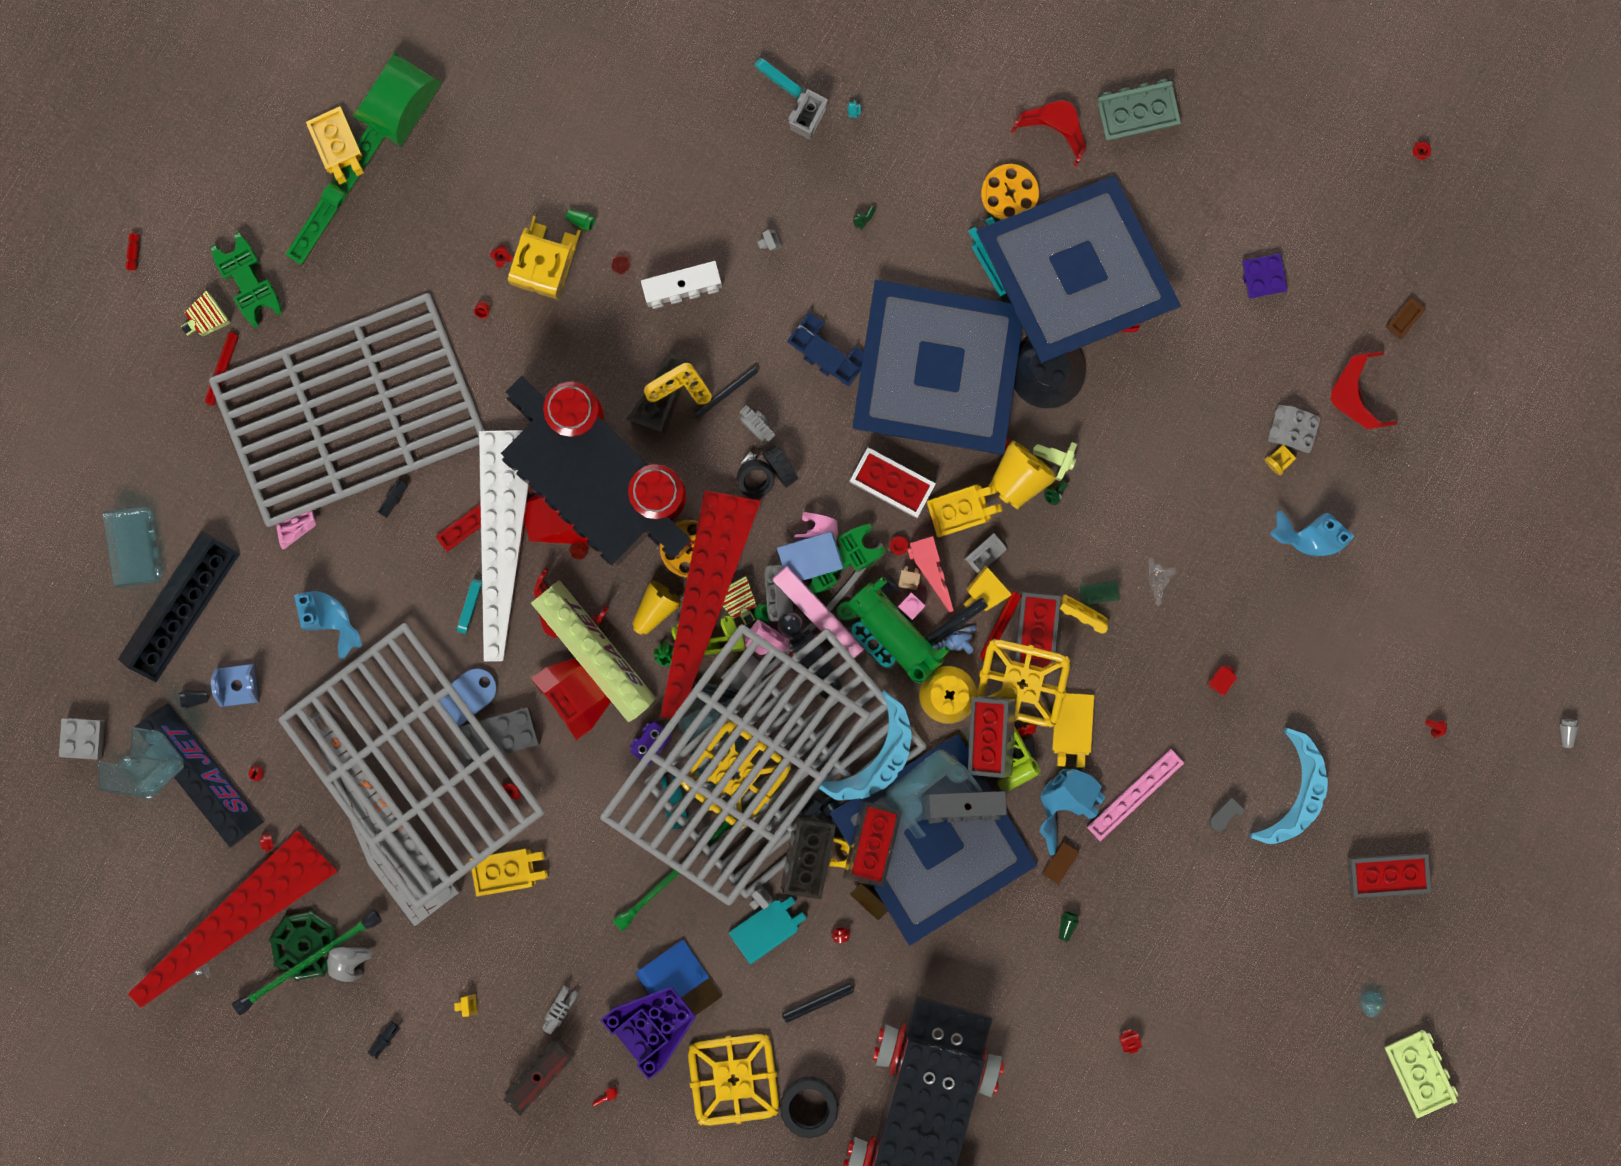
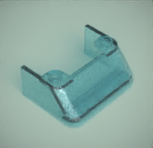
M132 727V756L139 757V759L125 757L117 764L99 761L97 763L99 790L142 798L154 797L184 768V760L160 731Z
M938 750L932 753L886 791V799L916 839L926 836L914 820L922 813L923 809L917 797L945 775L954 783L964 782L971 793L983 791L966 767L945 750Z

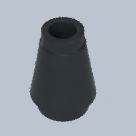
M184 690V692H179L181 707H186V709L208 703L207 691Z

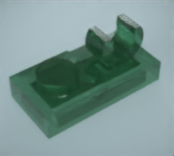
M1118 580L1079 586L1081 601L1084 605L1121 599Z

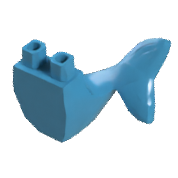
M1281 510L1276 513L1277 527L1270 532V535L1280 543L1292 544L1298 551L1310 556L1335 554L1341 551L1354 537L1330 513L1322 514L1304 530L1296 533L1290 520Z
M319 591L294 595L300 625L304 631L336 629L340 631L338 641L339 658H345L352 647H362L358 631L350 625L348 613L338 600Z
M1063 769L1053 781L1050 780L1040 795L1048 819L1043 822L1039 831L1046 838L1050 855H1055L1057 847V824L1055 818L1057 811L1068 810L1078 816L1084 814L1089 819L1096 817L1099 812L1093 804L1096 806L1100 805L1104 801L1105 796L1100 792L1102 786L1089 774L1075 769Z

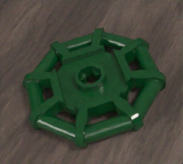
M313 910L283 916L282 922L273 935L269 936L274 967H278L284 972L290 970L292 967L284 963L286 960L299 965L300 962H303V960L324 947L323 936L327 934L329 943H332V941L336 940L335 925L328 923L315 914ZM306 920V926L295 928L293 922ZM312 922H315L325 930L321 933L311 927ZM288 927L291 931L286 939L280 938ZM307 941L309 949L300 950V942L304 943ZM279 944H284L286 956L282 958ZM328 956L322 965L317 962L318 960L312 963L315 968L314 970L300 971L297 974L295 973L292 978L299 982V980L324 977L328 970Z

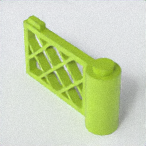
M1015 726L1013 751L1015 747L1021 749L1024 757L1021 759L1013 757L1015 762L1012 763V776L1006 778L998 777L997 783L999 788L1006 792L1041 774L1038 763L1031 757Z

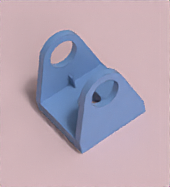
M255 664L214 670L211 677V689L213 698L219 707L259 702ZM235 680H239L242 683V688L239 691H235L232 687Z

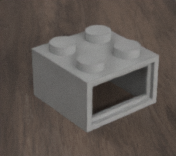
M807 89L806 93H801L797 101L798 108L797 110L793 109L788 123L790 124V130L811 140L828 107V99ZM810 104L814 106L812 111L807 109V106ZM803 121L806 125L803 126L799 122Z
M62 718L59 757L103 759L105 721Z

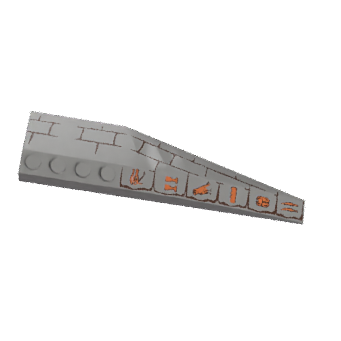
M318 711L310 717L311 721L340 761L344 764L351 759L352 756ZM319 745L331 774L337 768ZM356 764L350 768L348 772L385 823L389 826L396 821L397 818L360 767ZM342 775L334 781L336 788L370 835L375 837L382 830ZM351 822L368 865L414 926L461 892L457 885L453 883L420 909H414ZM402 826L399 827L393 834L430 885L435 888L442 880ZM387 837L379 842L378 846L415 897L419 900L427 894Z

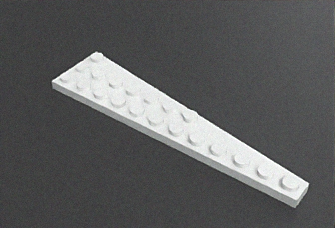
M523 430L479 431L484 661H504L516 571L518 569L525 520L524 515L526 513V502L530 485L516 475L518 470H512L502 461L504 456L500 453Z

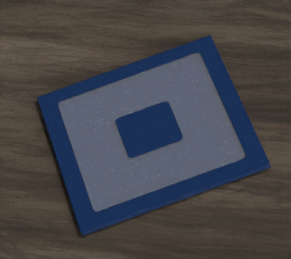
M1115 175L976 230L1041 364L1181 307Z
M874 280L852 429L1004 455L1022 332V324L1012 304Z
M959 734L903 767L898 772L897 778L885 789H881L867 798L851 799L829 813L854 856L857 848L855 844L858 835H860L866 807L897 814L881 882L869 881L909 946L1038 866L1008 815L1001 816V819L996 821H985V818H982V820L976 822H966V818H963V821L947 823V819H944V822L928 824V820L922 819L921 797L931 794L993 792L984 776L968 774L969 751Z

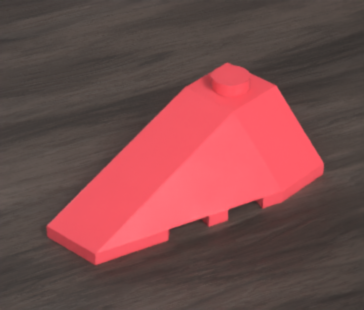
M933 536L910 543V548H907L910 560L914 559L915 564L948 612H952L953 607L947 586L944 583V574L939 565L940 559Z

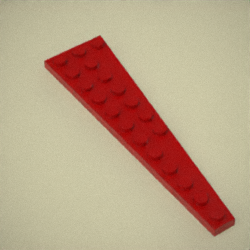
M704 490L661 718L672 719L690 694L761 501Z
M297 830L143 978L128 995L140 1008L144 1007L338 871Z

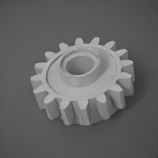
M747 405L739 411L742 414L739 418L741 422L761 442L765 439L769 442L775 436L768 427L770 422L761 412L757 411L754 413Z

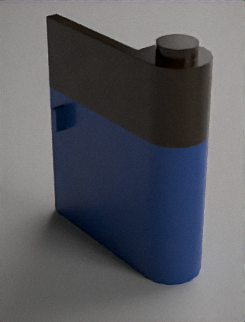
M681 940L635 972L649 994L672 986L695 1016L722 997L684 940Z

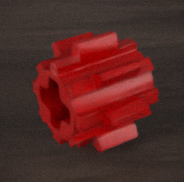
M1130 1029L1122 1032L1123 1035L1119 1036L1123 1052H1129V1054L1139 1052L1138 1049L1142 1048V1043L1137 1030L1132 1032Z

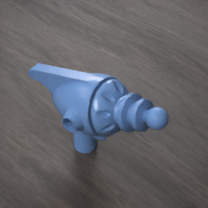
M973 625L954 631L947 635L945 640L942 639V642H938V645L934 644L932 647H936L937 650L943 646H947L950 650L961 651L964 649L967 654H971L974 649L968 642L971 640V633L976 630V626Z

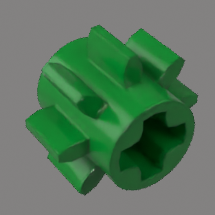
M659 643V648H654V661L658 662L661 666L671 665L674 647L669 643Z

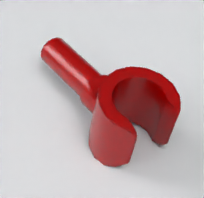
M616 1087L606 1089L607 1096L592 1103L595 1107L603 1102L615 1099L618 1095Z

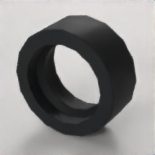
M753 459L741 465L737 472L740 490L751 498L765 496L774 486L775 479L771 467L762 460ZM762 470L766 473L767 479L761 486L749 487L745 484L744 480L749 472Z

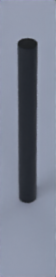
M753 366L708 403L696 410L694 414L699 419L759 371Z

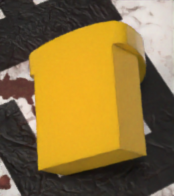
M1282 445L1270 457L1267 456L1264 460L1277 475L1281 476L1283 471L1296 457Z

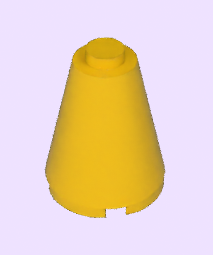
M651 581L646 588L633 619L634 631L640 635L651 632L680 607L681 599L675 593L672 595L668 592L669 588L663 584Z

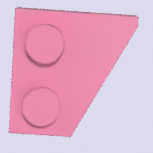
M313 511L276 524L282 550L316 526Z

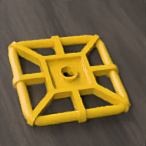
M991 640L986 650L983 668L979 673L980 682L977 696L985 695L988 679L1002 681V690L990 695V697L1016 699L1015 722L1019 720L1040 726H1049L1050 728L1055 726L1059 718L1063 697L1066 696L1065 688L1070 671V659L1058 653L1033 648V645L1025 646L1004 640ZM1003 648L1027 654L1025 664L1012 661ZM994 651L997 652L1007 666L1005 674L990 670ZM1032 655L1055 661L1044 668L1030 665ZM1062 667L1058 687L1043 683L1046 674ZM1024 679L1025 683L1028 685L1023 686L1020 685L1018 682H1021V680ZM1041 691L1055 694L1052 714H1050L1039 699ZM1021 701L1034 704L1045 719L1019 713Z
M729 720L723 725L687 774L689 777H691L706 757L711 760L714 758L715 755L711 753L712 749L727 731L729 737L737 724ZM743 730L740 734L748 741L753 737L746 730ZM759 740L738 769L740 771L739 777L731 778L718 797L721 798L725 792L733 796L755 766L751 759L759 750L765 752L768 748L766 744ZM735 742L707 781H712L717 785L740 754L735 750ZM774 752L770 757L778 764H780V762L783 759V757L776 752ZM788 764L749 818L753 819L766 802L769 803L770 797L791 770L790 764ZM778 765L763 767L747 790L750 789L757 794L760 789L753 785V783L760 774L773 773ZM694 776L691 778L697 781L700 776ZM683 781L680 784L687 792H689V790L691 789V787ZM699 792L695 795V798L702 803L707 799ZM741 798L736 803V809L742 812ZM713 803L709 811L712 810L719 815L722 808ZM728 814L725 821L734 826L738 819Z
M766 1034L738 1037L726 1036V1038L699 1041L690 1044L688 1047L691 1077L689 1085L692 1088L697 1123L708 1126L735 1122L736 1124H741L743 1121L767 1119L779 1113L776 1083L778 1075L775 1072L769 1036ZM759 1042L747 1058L733 1059L732 1045ZM764 1045L767 1073L752 1074L751 1061ZM727 1046L728 1060L715 1062L700 1049ZM696 1054L712 1066L714 1079L699 1081ZM732 1074H735V1077L739 1078V1081L736 1082V1085H732V1082H728V1079L731 1078ZM768 1078L771 1105L755 1093L753 1080ZM715 1085L716 1099L703 1114L700 1087ZM752 1097L765 1107L767 1111L740 1114L739 1099ZM734 1100L735 1115L708 1118L720 1101Z

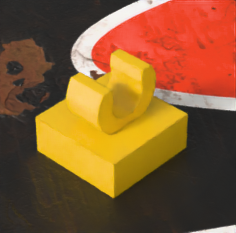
M476 995L461 997V1002L454 1003L455 1011H462V1017L478 1014Z

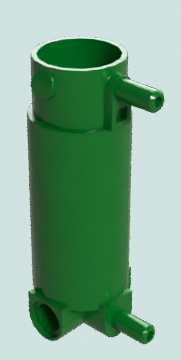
M881 577L875 584L871 582L848 602V605L860 617L862 624L900 664L911 679L917 683H922L943 664V657L949 652V648L943 646L938 651L936 647L933 648L881 591V588L887 583V580Z

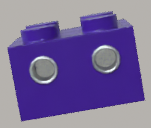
M657 721L653 723L648 722L642 730L644 732L641 738L636 737L631 743L630 747L632 749L630 752L641 760L661 734L664 727ZM670 733V735L661 745L659 750L656 752L657 755L673 737L672 733Z

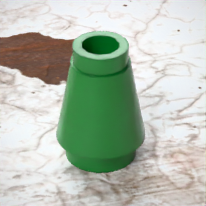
M569 209L566 214V220L583 231H591L594 226L595 217L591 213Z

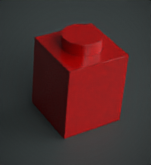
M1227 665L1225 667L1219 666L1206 685L1221 696H1225L1238 678L1234 675L1236 671Z

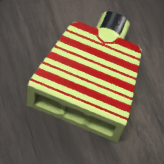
M206 291L185 311L189 321L182 325L181 328L187 336L195 330L201 336H205L231 322L212 295Z
M746 577L730 585L723 603V607L733 619L740 616L745 625L755 620L750 610L756 607Z

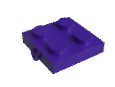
M1281 254L1242 261L1244 271L1243 282L1246 284L1249 299L1287 291L1286 274L1284 272L1285 268L1282 265Z

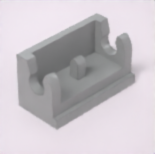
M993 533L964 560L978 574L984 566L988 567L1007 549Z

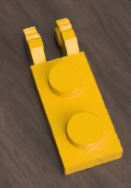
M1063 595L1060 600V609L1065 614L1072 615L1078 618L1080 622L1093 626L1096 632L1106 633L1108 630V619L1104 615L1067 595Z

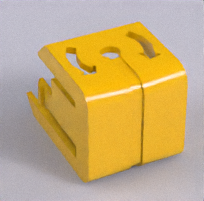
M533 215L530 228H524L509 272L508 282L512 286L559 300L581 230H578L576 235L565 232L561 244L546 240L543 237L547 226L535 223L536 216Z

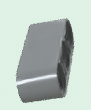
M783 565L767 566L765 569L767 613L771 621H778L784 613L793 612L792 600L772 580L783 569Z

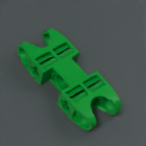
M237 232L234 234L236 246L232 253L224 254L216 244L210 246L222 278L226 281L234 278L241 291L240 294L233 298L242 315L253 328L259 327L257 315L261 307L269 306L277 316L283 314L279 298L270 281L265 280L260 283L252 267L260 262L250 244Z
M871 524L854 528L837 538L841 545L838 550L844 568L813 577L812 583L808 587L814 595L823 593L839 584L835 574L851 565L858 573L884 555L886 552L884 546L878 549H867L864 546V539L868 535L867 533L873 529ZM847 538L849 539V541H850V543L852 544V546H853L854 549H852V547H851V545L849 544ZM856 553H857L858 557L860 558V560H861V562H862V565H861L859 559L857 558Z

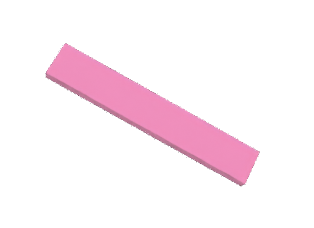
M788 566L784 567L773 577L772 580L821 632L829 629L853 658L864 650V647Z
M1170 749L1090 823L1087 828L1099 841L1104 839L1176 772L1184 762Z

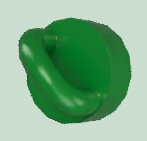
M767 603L758 604L754 608L753 616L755 622L758 619L763 623L770 621L767 613Z

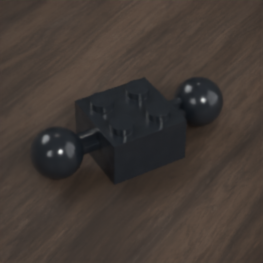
M787 612L779 618L778 628L783 635L792 637V640L789 641L792 647L789 649L795 655L815 637L809 629L803 633L801 632L803 624L798 614ZM820 645L800 660L802 661L800 664L808 669L825 654ZM828 661L814 674L824 680L828 676V672L834 668L830 661ZM838 678L830 684V686L838 691L842 689V684ZM824 690L819 693L824 699L830 696Z

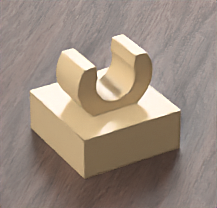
M905 566L904 571H901L898 587L917 590L920 579L918 568H915L913 573L908 572V566Z

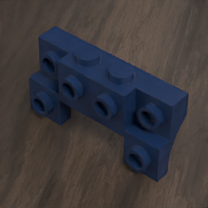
M809 312L787 340V343L805 356L803 359L812 366L815 363L819 366V371L827 377L829 375L835 377L849 388L861 372L864 352L857 346L854 347L848 357L817 335L825 323Z

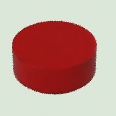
M896 536L890 541L889 547L893 554L903 555L907 552L909 543L906 538Z

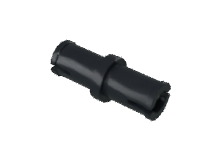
M397 480L391 492L385 496L387 498L377 512L388 518L395 505L400 503L399 499L406 488H408V485Z
M390 1021L383 1033L377 1036V1041L368 1050V1054L378 1059L386 1046H390L391 1040L401 1029L400 1026Z

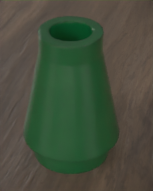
M1065 911L1061 915L1059 939L1063 941L1070 940L1079 923V916L1077 914Z

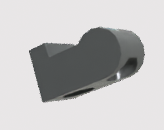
M1229 797L1210 817L1209 825L1216 831H1222L1227 827L1228 821L1235 814L1241 817L1245 810L1232 797Z

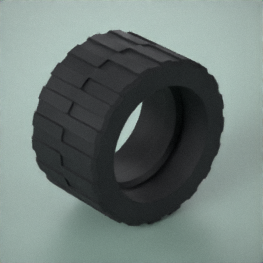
M805 1076L796 1079L783 1092L780 1104L781 1118L790 1132L799 1137H820V1135L827 1133L833 1127L835 1120H837L838 1099L836 1093L821 1078ZM802 1090H816L827 1101V1113L823 1120L817 1124H802L792 1114V1100Z

